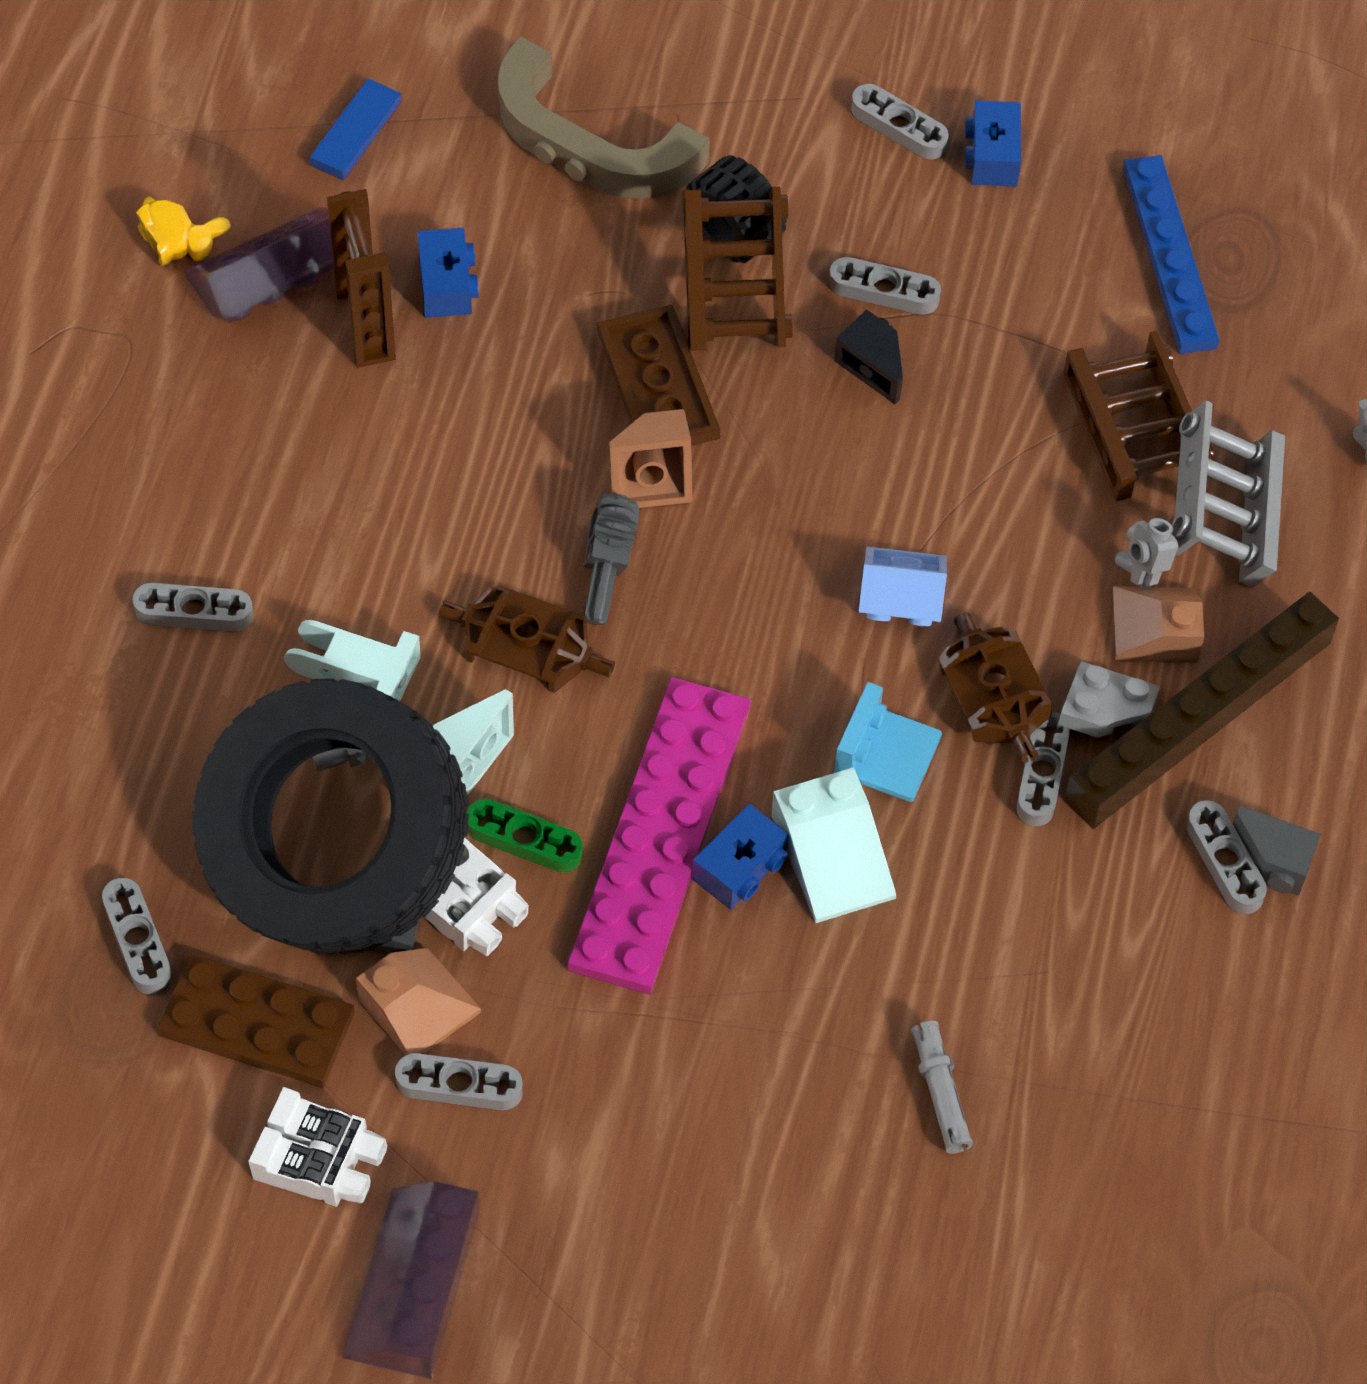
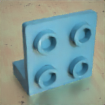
M867 682L837 748L834 773L854 767L862 785L908 802H913L941 740L942 732L933 727L886 711L887 706L881 704L883 687Z

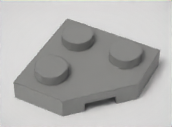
M1081 661L1061 711L1058 725L1097 738L1112 734L1113 729L1118 726L1131 724L1132 727H1135L1152 713L1160 686Z

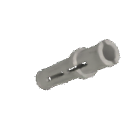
M937 1021L922 1022L920 1024L923 1031H920L918 1025L911 1029L921 1060L918 1066L920 1076L926 1078L946 1152L949 1154L960 1153L964 1151L962 1144L965 1145L966 1149H970L974 1143L970 1137L951 1072L954 1069L953 1059L946 1055L939 1031V1023Z

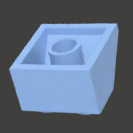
M866 546L859 612L867 613V618L876 621H889L891 616L907 618L908 623L918 626H930L932 621L941 622L947 577V556Z

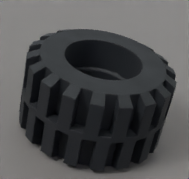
M728 155L727 157H722L686 186V190H701V198H708V202L770 199L769 187H772V185L752 164H748L740 157L736 158L733 155ZM770 215L710 217L709 222H702L703 238H710V242L771 239ZM782 219V233L786 230V219ZM735 256L728 258L736 263H746L755 256Z

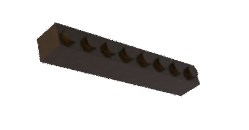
M1312 592L1306 593L1071 775L1064 801L1092 829H1095L1330 645L1339 617Z

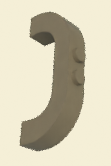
M520 36L505 54L498 73L499 112L505 129L522 148L535 155L541 162L552 164L563 170L572 179L583 181L593 188L613 196L631 199L653 198L672 193L684 187L695 179L709 163L710 138L679 121L661 141L647 148L625 149L607 142L545 108L536 99L539 91L552 78L551 52Z

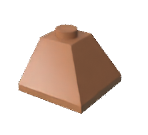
M684 409L644 413L609 442L611 494L625 495L627 498L635 500L639 508L693 502L691 436Z
M1113 586L1115 660L1198 662L1205 636L1203 603L1195 588L1151 587V589L1145 590L1143 587Z
M428 948L390 953L356 977L359 1002L405 1056L412 1053L425 1054L481 1013V1008Z

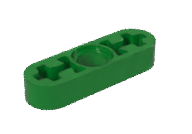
M491 799L477 800L467 809L466 813L469 814L468 833L476 841L557 872H570L576 869L582 861V839L573 830ZM486 815L492 816L493 823L487 822L484 827L478 825V819H484ZM500 827H505V835L500 834ZM521 827H528L534 830L537 836L532 842L521 844L516 842L512 835L515 830ZM544 836H548V843H545L544 850H541ZM564 844L571 846V852H565L563 857L556 855V849H561Z

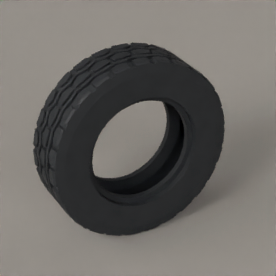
M333 678L312 679L310 683L300 681L283 686L282 690H274L256 700V704L252 707L248 706L232 720L233 724L229 728H225L214 743L215 748L212 753H209L200 772L202 774L200 782H197L193 801L195 811L192 812L193 835L196 838L194 845L199 864L204 868L202 873L211 890L217 892V899L228 912L236 915L238 921L254 932H259L264 937L302 950L325 954L362 952L366 947L373 949L392 941L394 936L400 937L418 924L417 920L421 917L425 918L439 902L438 898L441 894H445L455 877L453 873L456 866L459 867L465 849L463 842L464 837H467L469 814L466 813V807L469 806L466 785L461 781L463 774L455 755L450 754L451 747L441 733L436 729L434 730L433 724L410 706L371 686L343 679L336 681ZM350 748L363 750L381 770L390 794L391 814L385 839L374 858L354 876L333 885L304 886L285 869L273 843L272 813L278 793L290 774L309 758L333 749Z

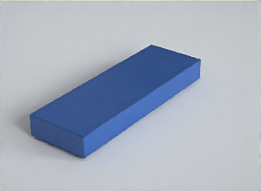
M367 79L310 156V166L344 180L401 103V93L371 79Z

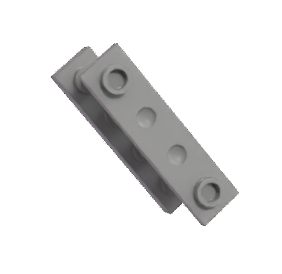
M1204 401L1193 411L1185 414L1179 427L1181 444L1175 518L1172 523V535L1178 542L1176 555L1179 556L1197 542L1238 559L1240 564L1239 582L1253 588L1277 571L1285 435L1271 430L1258 441L1250 443L1212 426L1213 403ZM1209 444H1215L1244 457L1247 463V475L1209 459ZM1207 476L1243 491L1245 496L1244 509L1207 493ZM1204 509L1241 525L1243 530L1242 543L1204 527Z

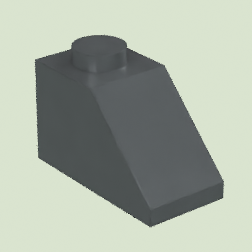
M1239 805L1233 826L1265 883L1277 892H1290L1299 896L1321 834Z

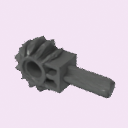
M604 493L600 497L589 524L587 550L583 567L592 569L584 616L587 617V622L592 625H604L608 620L615 578L620 576L628 566L631 547L637 532L640 511L638 504L635 500L617 493L614 495Z

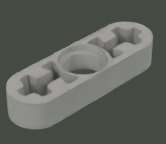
M863 84L854 90L851 111L856 119L921 158L933 160L945 154L949 134L943 124L877 85ZM901 116L908 119L910 123L904 127H897L891 124L889 120L893 117Z
M851 257L839 258L830 267L829 286L839 296L920 315L934 312L939 305L941 286L935 278L929 275ZM845 274L852 275L849 281L842 279ZM864 277H868L867 286L862 285ZM880 280H888L895 285V288L889 292H882L874 284ZM902 286L907 287L905 295L901 294ZM920 291H925L928 293L926 294L925 298L917 297L920 294Z
M146 583L136 589L132 599L137 619L147 625L237 632L246 629L254 618L250 596L238 589ZM151 599H158L159 603H155L154 609L146 608ZM171 600H174V612L169 610ZM190 600H199L205 605L200 613L193 615L185 613L182 607ZM212 603H217V607H215L216 615H212ZM234 605L240 606V610L236 612V615L231 616L228 614V611H231Z
M1053 711L1052 716L1030 734V740L1035 750H1037L1038 756L1033 761L1030 760L1029 755L1027 756L1029 762L1024 764L1016 806L1018 817L1030 826L1047 824L1053 818L1070 729L1058 725L1060 713ZM1047 727L1055 729L1051 748L1043 747ZM1037 761H1047L1053 765L1055 772L1050 776H1039L1032 770L1031 766ZM1035 789L1043 790L1040 811L1031 809Z
M1208 800L1196 803L1191 808L1186 823V829L1228 906L1240 914L1256 912L1262 906L1267 891L1262 875L1224 808L1218 803ZM1201 816H1204L1207 821H1215L1212 831L1206 823L1198 824ZM1212 834H1214L1215 839L1212 842H1210ZM1219 849H1229L1236 854L1238 861L1233 865H1223L1216 860L1214 853ZM1242 872L1240 880H1238L1237 875ZM1240 882L1246 891L1254 890L1252 898L1249 899L1246 894L1238 895Z
M128 878L114 879L105 886L102 892V900L108 920L135 988L144 994H158L164 991L171 982L168 958L139 885ZM119 894H125V897L129 900L132 914L126 917L124 916L121 904L117 901L116 896ZM135 927L144 928L149 932L146 941L138 945L129 944L124 939L126 933ZM149 955L153 969L157 970L156 978L149 979L148 975L145 974L142 957Z
M412 1053L401 1058L395 1068L398 1090L404 1096L412 1099L494 1110H509L517 1106L523 1096L522 1076L515 1068L509 1065ZM413 1069H421L423 1077H419L417 1083L409 1082L408 1075H412ZM435 1070L440 1071L439 1088L434 1087ZM462 1072L472 1079V1083L466 1090L454 1091L446 1084L447 1079L454 1073ZM479 1076L485 1077L484 1093H478ZM501 1080L509 1081V1089L506 1090L505 1095L497 1094L496 1087L500 1085Z

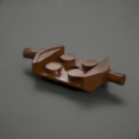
M500 585L489 588L474 605L469 604L468 608L450 603L447 600H444L443 605L440 607L439 617L462 623V627H465L466 657L468 662L473 663L475 656L549 682L550 692L555 693L576 677L581 670L585 671L587 669L604 675L607 678H610L614 670L615 661L592 654V647L588 646L587 617ZM523 625H531L538 630L534 636L528 638L517 635L515 631Z
M963 613L964 621L961 614L957 615L954 618V623L961 634V639L947 645L939 657L941 674L946 675L971 727L973 741L985 743L1011 742L1014 743L1022 762H1029L1028 755L1030 760L1033 761L1038 756V752L1035 750L1029 735L1052 716V703L1017 632L1003 626L982 631L981 628L976 629L969 613ZM991 673H999L1005 676L998 683H989L984 680Z

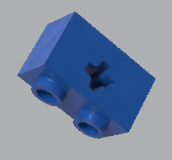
M975 100L973 116L966 115L965 138L972 139V146H966L964 166L965 169H971V185L1017 187L1021 166V102Z
M464 228L417 231L425 318L472 314L471 298H479L477 274L469 275V267L475 266L474 244L466 243Z
M749 803L693 859L692 880L731 910L740 900L746 902L756 893L761 883L760 880L769 871L775 873L783 866L788 858L787 844L789 834Z

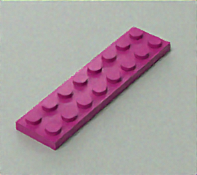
M671 677L568 961V971L651 995L692 877L693 859L701 852L751 708V699Z

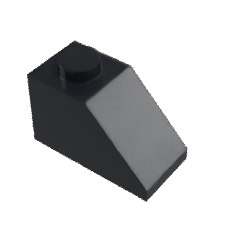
M866 309L836 338L834 362L893 404H896L900 400L903 381L898 333L886 319L878 318Z

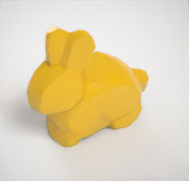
M147 197L144 199L142 207L136 212L141 222L138 225V229L144 240L150 243L153 250L159 256L158 262L161 266L181 259L187 254L196 262L202 261L212 250L213 239L223 235L231 228L230 221L224 217L213 218L204 225H195L190 220L184 207L170 200L156 201L152 197Z

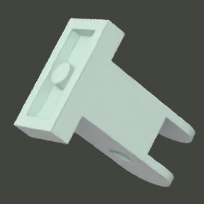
M305 620L301 622L298 628L299 635L310 645L326 650L324 657L302 649L293 648L286 652L284 661L291 670L311 679L333 678L336 681L343 679L362 683L400 701L421 658L420 641L418 635L403 631L397 646L393 647L318 621Z

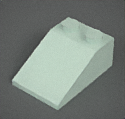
M506 689L433 725L434 730H438L451 747L450 754L455 755L463 774L461 781L466 785L467 795L514 736L513 693Z
M854 767L773 792L771 816L774 823L789 834L787 844L788 857L815 923L896 899L895 888L870 805Z

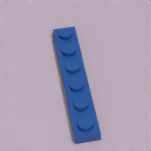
M1158 155L1125 160L1123 172L1179 354L1217 349L1220 339L1163 157Z

